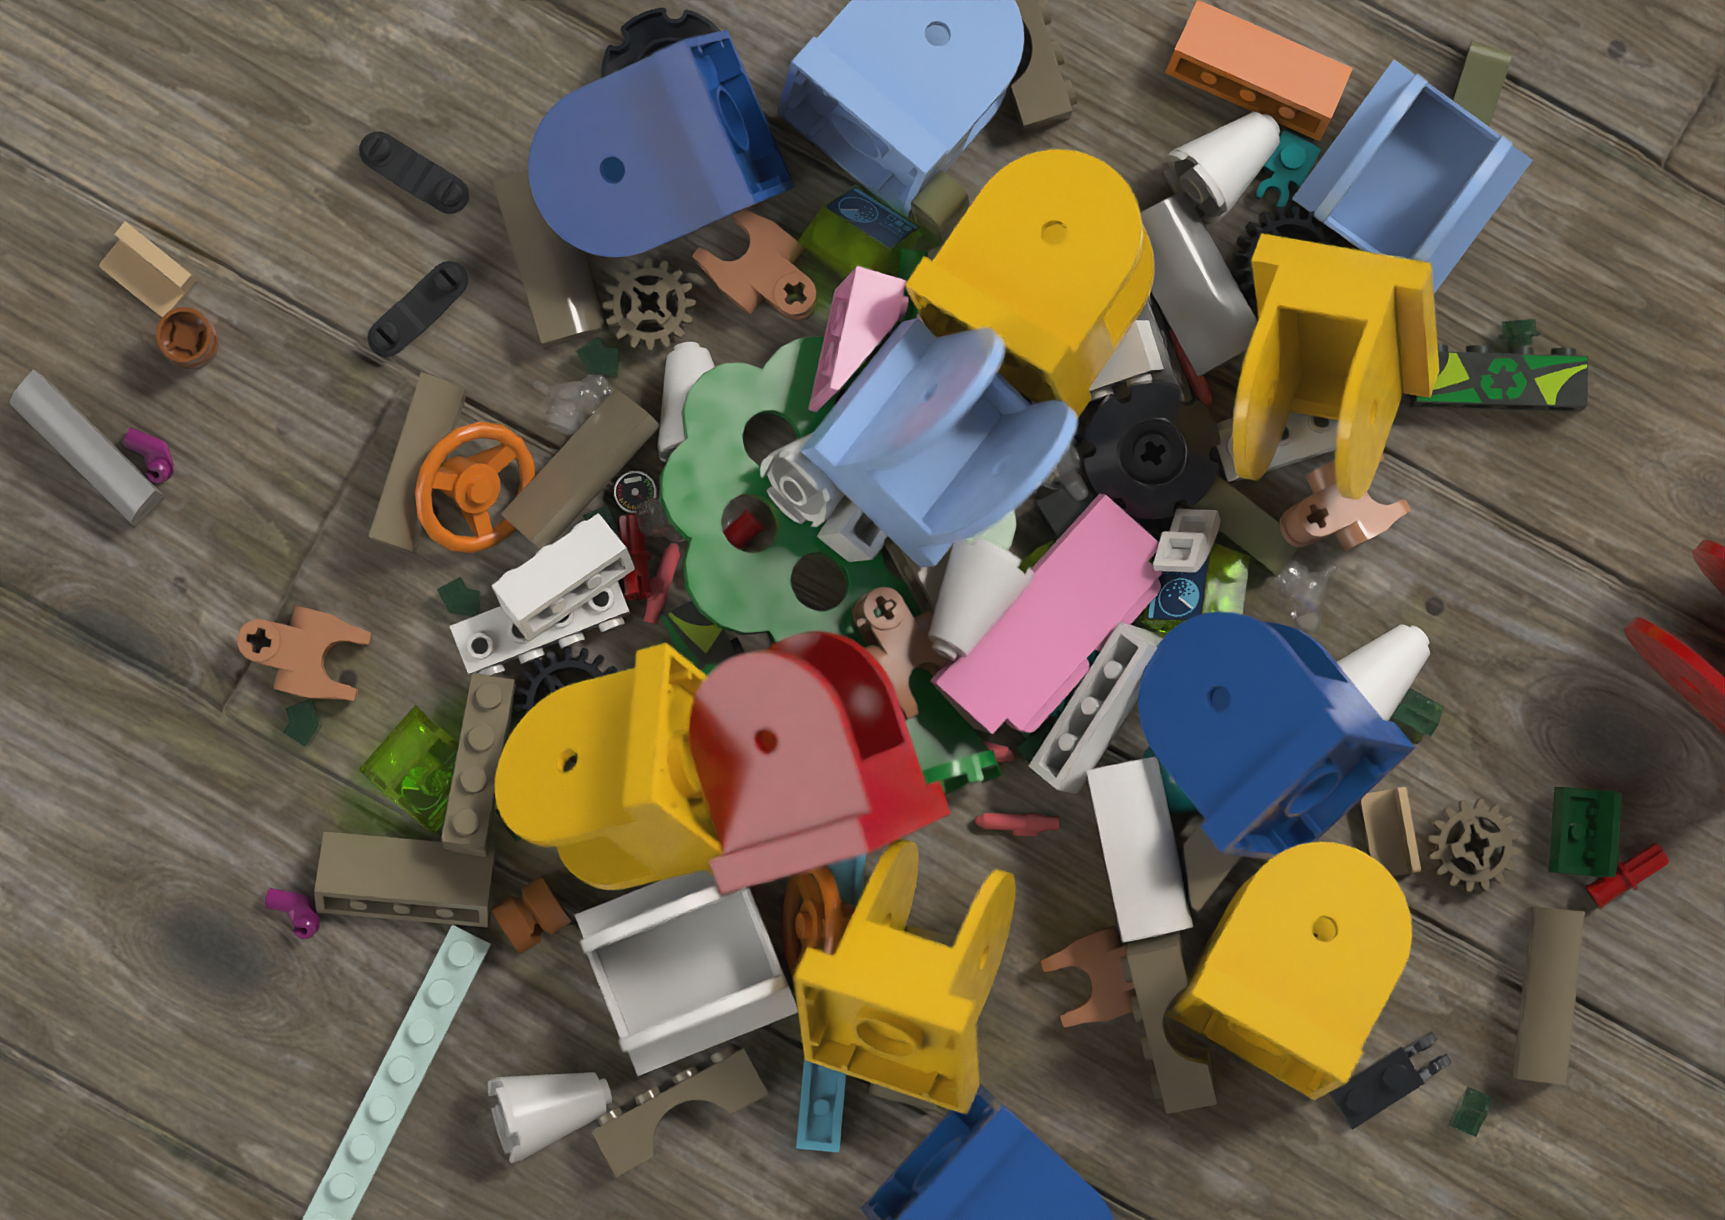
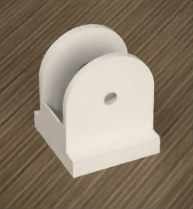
M704 870L658 881L575 914L584 938L580 940L584 953H587L618 1031L622 1051H628L637 1076L798 1013L794 997L750 886L720 894L715 877Z

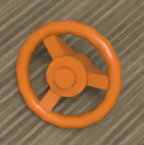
M479 421L455 428L434 444L420 466L414 490L417 516L430 539L448 551L475 553L497 546L517 530L505 518L492 528L487 509L495 503L500 492L498 473L513 459L518 463L520 478L517 496L535 477L534 460L522 437L503 424ZM483 438L497 440L501 443L470 457L455 456L443 463L447 455L464 442ZM432 488L440 489L444 495L455 500L475 536L455 535L441 526L433 512Z
M827 865L791 874L787 882L783 901L782 935L784 954L793 980L807 948L835 956L856 910L853 904L845 903L840 899L834 875ZM801 895H802V898H803V901H804V902L802 903L801 908H800V912H799V903H800V898H801ZM799 939H800V942H801V945H802L801 951H800Z

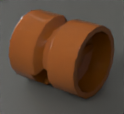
M178 307L170 310L160 319L156 328V341L159 349L175 365L184 369H199L208 365L215 358L219 349V336L216 328L201 312L195 309Z
M542 875L522 888L521 897L509 896L491 908L496 920L520 955L540 943L542 933L546 932L552 935L572 922L560 900Z

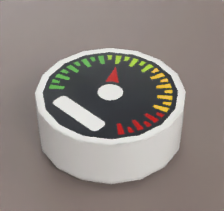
M630 471L623 474L617 480L614 487V497L618 506L623 511L630 514H641L648 511L654 505L657 498V489L654 481L647 474L640 471Z

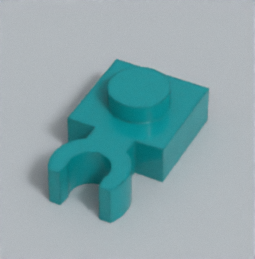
M1283 129L1279 137L1280 145L1262 168L1273 174V176L1264 180L1259 185L1255 194V199L1260 201L1266 190H1276L1280 198L1275 208L1278 206L1283 208L1289 199L1287 187L1289 183L1297 188L1301 187L1321 150L1319 147Z

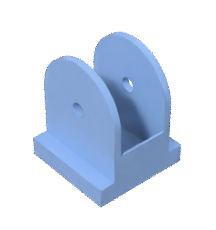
M851 0L818 38L814 36L792 60L776 113L884 204L908 219L913 214L910 202L939 170L946 172L988 125L999 109L1006 89L1016 73L1023 52L1024 29L1018 5L1015 0Z
M1393 60L1292 199L1309 212L1314 211L1313 216L1325 223L1362 251L1432 263L1433 290L1435 293L1533 160L1512 145L1513 142L1484 124L1429 84L1419 74L1415 75L1396 60Z
M918 318L901 322L800 449L919 567L936 566L955 541L966 540L982 533L1020 505L1055 467L1067 449L1076 429V414L1065 402L1052 400L1029 404L996 371L1003 356L1004 342L990 328H979L936 337Z

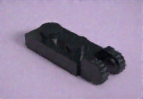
M1433 1031L1423 1035L1404 1048L1401 1046L1349 1078L1347 1083L1329 1092L1330 1097L1352 1130L1425 1084L1424 1080L1452 1063L1446 1054L1434 1058L1428 1065L1417 1071L1409 1057L1433 1045L1437 1040Z

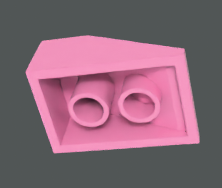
M857 266L835 289L808 410L817 412L842 387L883 337L892 331L895 323L903 320L909 302V297L903 295L906 280Z

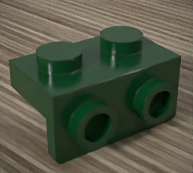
M1554 787L1549 873L1612 878L1616 876L1620 857L1618 849L1619 828L1623 815L1621 792Z

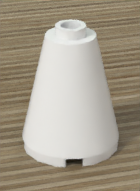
M1249 113L1170 151L1162 161V163H1169V168L1164 171L1166 180L1175 194L1186 191L1194 207L1197 206L1206 213L1201 217L1203 221L1216 224L1226 217L1280 145V128L1277 122L1268 114Z
M696 342L680 343L666 357L657 446L659 458L664 462L685 440L681 412L688 390L703 373L715 368L709 351L706 348L700 347Z
M811 433L771 452L762 461L760 473L761 478L767 474L772 486L766 491L784 514L799 524L808 520L814 522L811 527H817L830 517L845 494L800 451L813 434Z
M977 537L973 544L964 542V540L955 541L952 545L928 638L934 643L932 649L950 660H955L957 655L967 657L1030 585L1034 578L1033 570L1029 567L1026 574H1024L1017 568L1021 562L1019 558L985 539Z
M1401 624L1337 661V664L1382 719L1389 721L1430 656L1428 648L1429 639L1418 627L1414 625L1408 627Z
M595 1072L497 1077L488 1081L489 1096L497 1094L499 1104L495 1105V1108H491L493 1119L505 1154L511 1153L509 1159L511 1163L522 1161L606 1114V1105L612 1103L607 1080L605 1078L599 1080Z

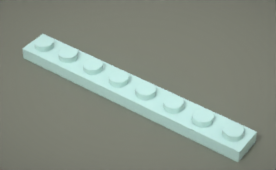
M455 925L451 926L302 1220H352L492 945L491 943Z

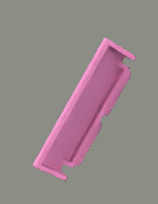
M1099 494L1032 568L1034 578L1030 585L967 657L957 655L955 660L949 659L930 682L974 729L993 734L1005 721L1010 728L1028 733L1034 732L1087 674L1089 670L1087 657L1093 650L1101 652L1118 623L1122 622L1130 625L1159 593L1161 583L1158 578L1162 573L1155 571L1153 565L1149 562V559L1157 552L1159 542L1107 495Z

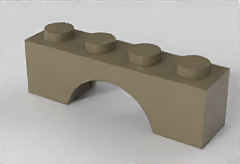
M1015 0L1022 17L1024 34L1028 40L1031 53L1028 68L1011 85L1009 92L1022 133L1071 118L1073 111L1071 106L1077 104L1071 81H1063L1059 70V65L1064 64L1059 42L1057 39L1050 41L1046 25L1051 24V18L1045 0Z
M472 673L441 839L444 851L487 857L494 819L495 776L498 762L510 731L513 705L516 698L514 693L516 688L515 680Z
M1179 930L1128 941L1127 956L1121 957L1122 969L1126 983L1134 982L1137 996L1131 997V1004L1135 1021L1144 1022L1147 1035L1141 1036V1044L1145 1060H1153L1156 1074L1151 1075V1084L1155 1100L1163 1099L1166 1114L1216 1105L1218 1086L1208 1048L1192 1045L1179 1038L1169 1027L1164 1015L1171 999L1188 986L1189 969Z
M732 1044L710 1056L714 1063L710 1067L698 1072L694 1065L672 1077L676 1085L660 1093L658 1087L655 1086L634 1098L638 1106L622 1114L620 1108L617 1107L597 1118L599 1127L591 1132L615 1177L624 1174L656 1155V1130L664 1114L672 1107L686 1101L703 1100L718 1105L732 1115L769 1095V1091L746 1048L744 1047L736 1051Z

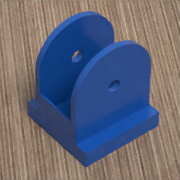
M728 30L682 40L653 53L652 56L567 94L542 119L533 137L529 154L528 171L530 186L536 205L546 222L560 237L571 245L588 253L605 257H625L642 253L795 188Z
M1226 611L1204 613L1192 617L1176 626L1159 642L1158 648L1147 663L1142 675L1138 707L1145 738L1157 759L1205 818L1206 821L1200 827L1218 850L1224 854L1270 860L1289 848L1316 842L1415 749L1395 722L1382 719L1333 657L1317 640L1307 633L1287 625L1262 622L1251 616Z
M981 1084L968 1114L950 1110L861 1207L869 1220H1114L1109 1207L1102 1197Z

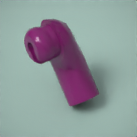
M130 427L125 435L123 447L143 455L147 467L145 474L149 481L161 484L169 480L174 472V463L168 444L159 438Z
M268 888L265 908L286 912L294 926L293 932L298 938L309 939L314 936L320 927V916L316 913V909L309 897L300 893Z

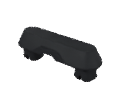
M382 131L369 133L362 139L359 146V155L362 162L395 185L446 214H455L467 205L469 190L466 184L457 176Z
M446 261L433 268L408 294L372 325L367 337L371 350L378 356H395L430 327L467 289L468 275L464 267L457 262Z

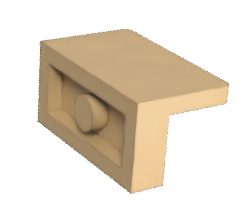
M125 221L114 234L119 241L100 262L99 266L159 316L163 317L168 311L173 310L197 280Z
M1406 786L1367 793L1359 801L1368 855L1385 867L1392 876L1421 872Z

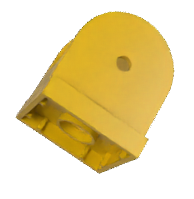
M1063 149L1045 150L1018 158L999 170L982 188L933 261L924 257L905 284V287L925 326L936 337L979 328L992 329L1004 342L1003 356L996 371L1017 392L1035 403L1052 400L1065 402L1074 411L1078 419L1092 399L1089 388L1147 303L1154 282L1155 260L1151 241L1142 224L1139 206L1132 190L1121 175L1105 162L1082 152Z
M1261 234L1251 260L1259 320L1245 358L1234 414L1233 459L1236 472L1240 478L1256 481L1262 478L1274 458L1290 412L1339 420L1335 463L1337 488L1342 497L1359 500L1364 496L1374 478L1403 393L1431 398L1439 374L1432 263Z
M665 643L638 650L636 665L633 669L575 683L546 696L529 710L517 724L501 753L495 776V798L504 822L516 834L533 844L557 847L559 856L566 868L586 884L599 889H625L704 870L714 877L709 860L722 855L723 851L693 763L688 731L689 717L694 698L707 676ZM578 754V760L574 768L564 773V766L567 760Z
M898 838L887 847L878 861L835 956L807 948L794 976L804 1059L811 1063L967 1115L980 1086L976 1023L995 980L1006 946L1015 905V877L1012 873L996 869L980 888L954 947L943 946L904 933L916 888L919 852L915 842Z
M1311 842L1279 853L1245 881L1235 892L1191 970L1188 986L1175 995L1165 1015L1315 1101L1347 1083L1363 1053L1361 1048L1407 963L1412 942V923L1409 907L1401 888L1393 876L1378 861L1368 854L1347 845L1333 842Z

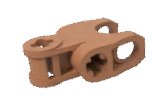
M747 208L730 215L734 223L742 228L750 237V245L746 254L734 261H722L706 249L699 247L692 255L693 261L709 276L719 292L748 315H751L763 300L783 317L792 321L807 319L817 307L818 297L814 283L807 275L793 265L795 260L804 251L803 246L775 222L761 217ZM803 289L805 302L801 304L795 301L789 305L786 292L791 290L796 293Z
M1383 454L1381 456L1380 462H1382L1385 459ZM1336 460L1305 475L1314 494L1283 512L1280 518V530L1282 536L1289 544L1300 548L1310 546L1335 534L1341 548L1346 552L1387 531L1394 522L1410 512L1411 509L1406 499L1389 505L1379 504L1369 496L1367 491L1359 500L1342 497L1337 488Z
M879 587L868 594L862 595L855 602L852 608V619L868 645L865 649L881 664L890 678L906 721L918 714L917 704L908 687L911 671L914 668H923L934 677L949 659L936 653L932 649L934 643L928 638L934 614L930 611H925L914 618L902 596L890 587ZM881 606L884 613L877 618L873 610Z
M294 606L289 626L263 619L249 621L241 627L238 633L237 645L245 658L257 664L278 669L273 686L274 690L313 700L337 699L356 702L357 689L349 685L337 683L327 675L324 667L325 657L334 645L342 642L370 646L373 634L352 626L332 614ZM261 630H266L265 637L271 640L270 647H262L260 653H256V646L250 643V639L252 636H259Z
M1115 926L1077 938L1058 952L1040 960L1044 973L1063 967L1074 966L1081 968L1090 978L1091 992L1085 1003L1059 1015L1064 1028L1088 1022L1109 1021L1133 1012L1131 997L1137 996L1134 982L1126 983L1121 963V957L1127 956L1128 943L1121 944Z

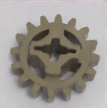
M650 258L645 259L644 268L638 269L636 264L631 261L629 262L630 274L625 276L623 273L616 271L614 275L619 285L617 287L606 286V293L613 297V301L604 302L603 309L614 312V315L608 318L606 322L608 327L620 326L616 334V338L619 341L627 336L631 337V349L636 350L641 342H646L648 351L654 352L655 342L659 341L662 342L666 349L671 348L670 336L674 334L680 339L685 337L683 330L680 328L681 324L692 325L694 319L689 314H686V310L696 308V300L685 299V295L689 294L693 287L691 283L680 285L679 282L683 277V272L679 269L669 274V264L665 260L658 269L653 268ZM644 278L660 279L655 285H641L638 280ZM674 292L678 297V311L675 317L667 309V301ZM624 293L632 300V310L625 319L621 312V302ZM636 293L650 301L657 297V306L661 316L657 312L654 314L650 310L644 314L641 313L643 307ZM644 325H658L662 329L653 333L638 331Z
M1477 799L1473 809H1470L1466 800L1459 801V812L1457 813L1450 807L1443 809L1444 815L1447 818L1445 822L1433 820L1432 825L1439 832L1437 836L1427 837L1426 841L1435 844L1436 851L1431 852L1427 856L1431 860L1439 859L1441 863L1435 870L1436 875L1446 872L1450 874L1447 885L1454 887L1462 880L1464 891L1472 892L1475 882H1478L1482 891H1488L1490 889L1489 879L1492 878L1498 884H1503L1505 879L1501 871L1503 869L1508 871L1516 870L1517 867L1509 859L1511 855L1522 853L1521 849L1512 846V840L1519 838L1521 834L1517 831L1509 832L1507 826L1511 824L1513 817L1507 816L1500 819L1498 814L1501 806L1498 804L1493 805L1487 811L1485 810L1484 799ZM1476 817L1489 821L1498 832L1490 833L1481 828ZM1459 822L1458 828L1460 832L1453 843L1446 844L1449 831ZM1470 834L1473 835L1474 839H1482L1484 847L1478 849V857L1475 856L1474 852H1466L1464 844L1471 840ZM1502 847L1497 863L1489 869L1490 856L1495 848ZM1459 858L1466 862L1472 874L1462 872L1450 860Z

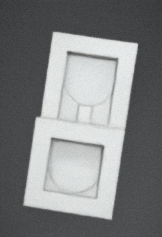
M1176 509L1170 532H1162L1153 563L1154 570L1197 572L1208 557L1221 523L1218 511Z

